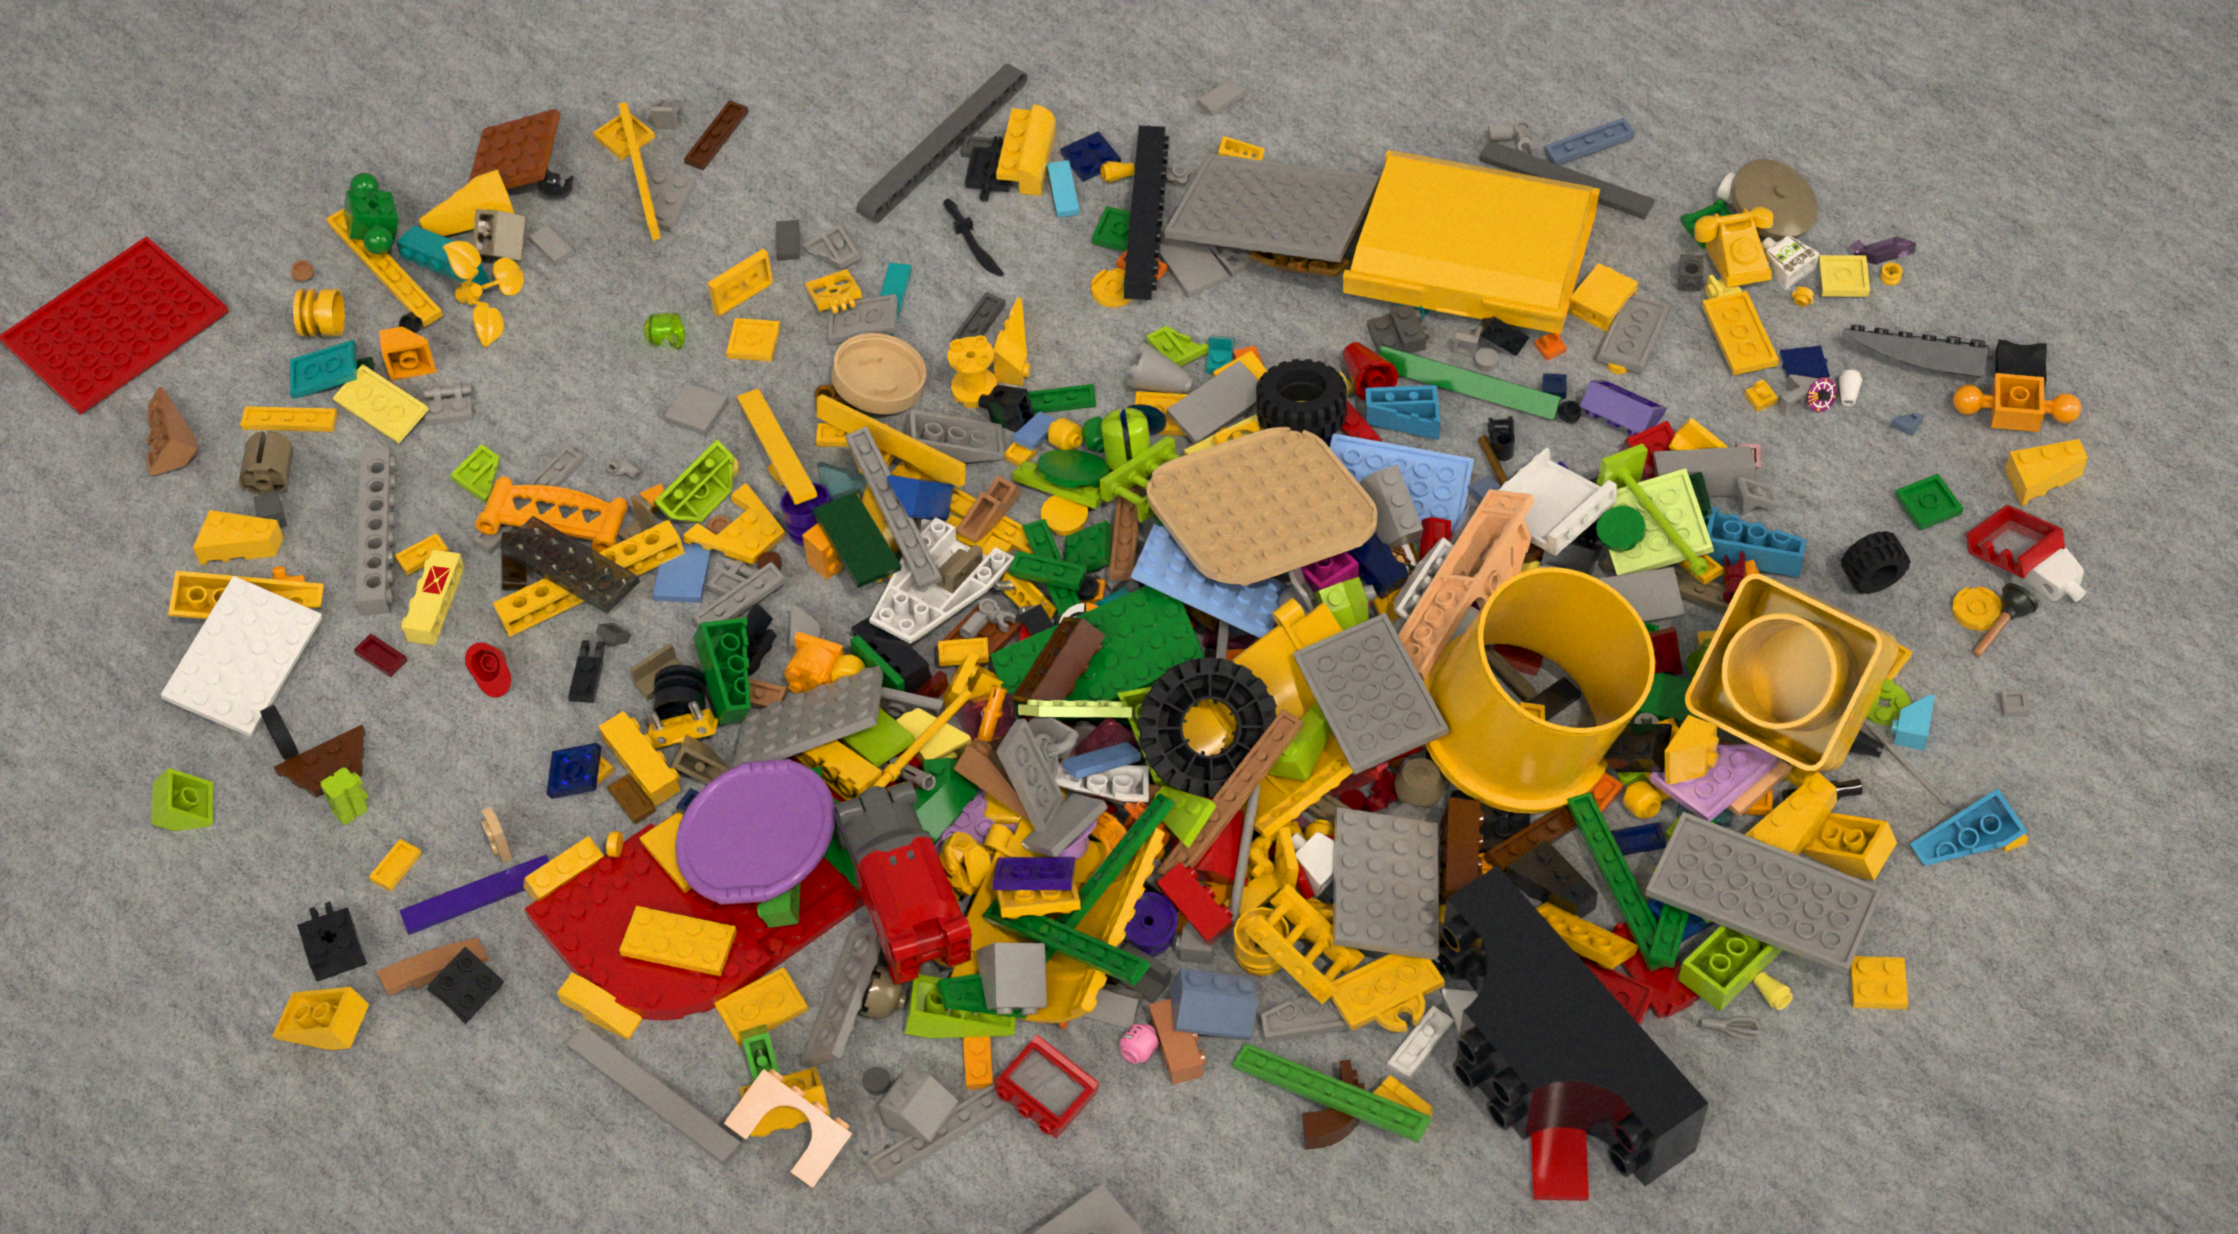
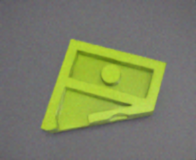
M1164 326L1146 335V341L1149 345L1180 367L1209 352L1207 344L1202 343V345L1191 341L1190 336L1178 333L1168 326Z
M480 444L450 474V479L486 504L498 470L500 456L483 444Z

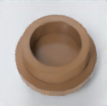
M305 260L296 261L292 265L291 275L296 281H306L314 274L313 266Z

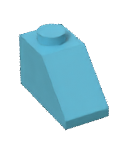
M1929 694L1901 709L1899 718L1893 719L1890 734H1895L1894 745L1919 750L1925 749L1935 695Z

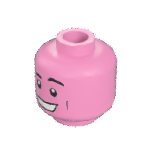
M1133 1024L1119 1041L1121 1055L1133 1064L1147 1062L1159 1047L1156 1030L1148 1024Z

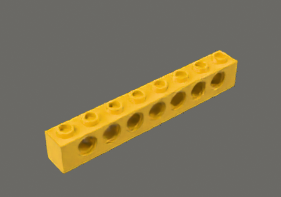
M668 519L515 593L503 597L492 604L506 633L511 637L656 568L662 563L685 554L679 535Z

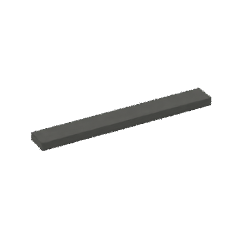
M1490 140L1480 154V161L1510 172L1600 189L1598 203L1644 220L1654 205L1653 198Z

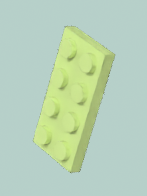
M1028 700L1027 704H1018V715L1037 717H1132V707H1124L1123 702L1109 700Z

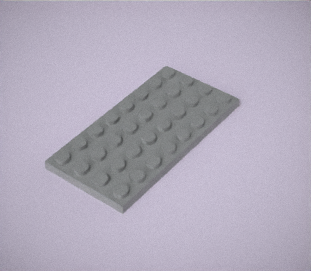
M1683 812L1646 888L1645 895L1836 971L1848 974L1883 888Z

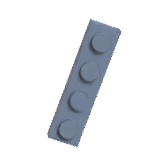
M1621 118L1544 146V152L1552 163L1560 165L1634 138L1635 132L1626 119Z

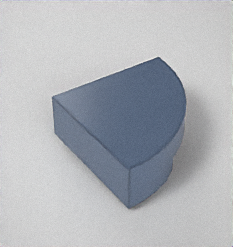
M1919 413L1899 415L1892 420L1891 427L1913 436L1922 423L1924 415Z

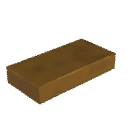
M629 774L607 786L608 792L634 825L656 812L654 805Z

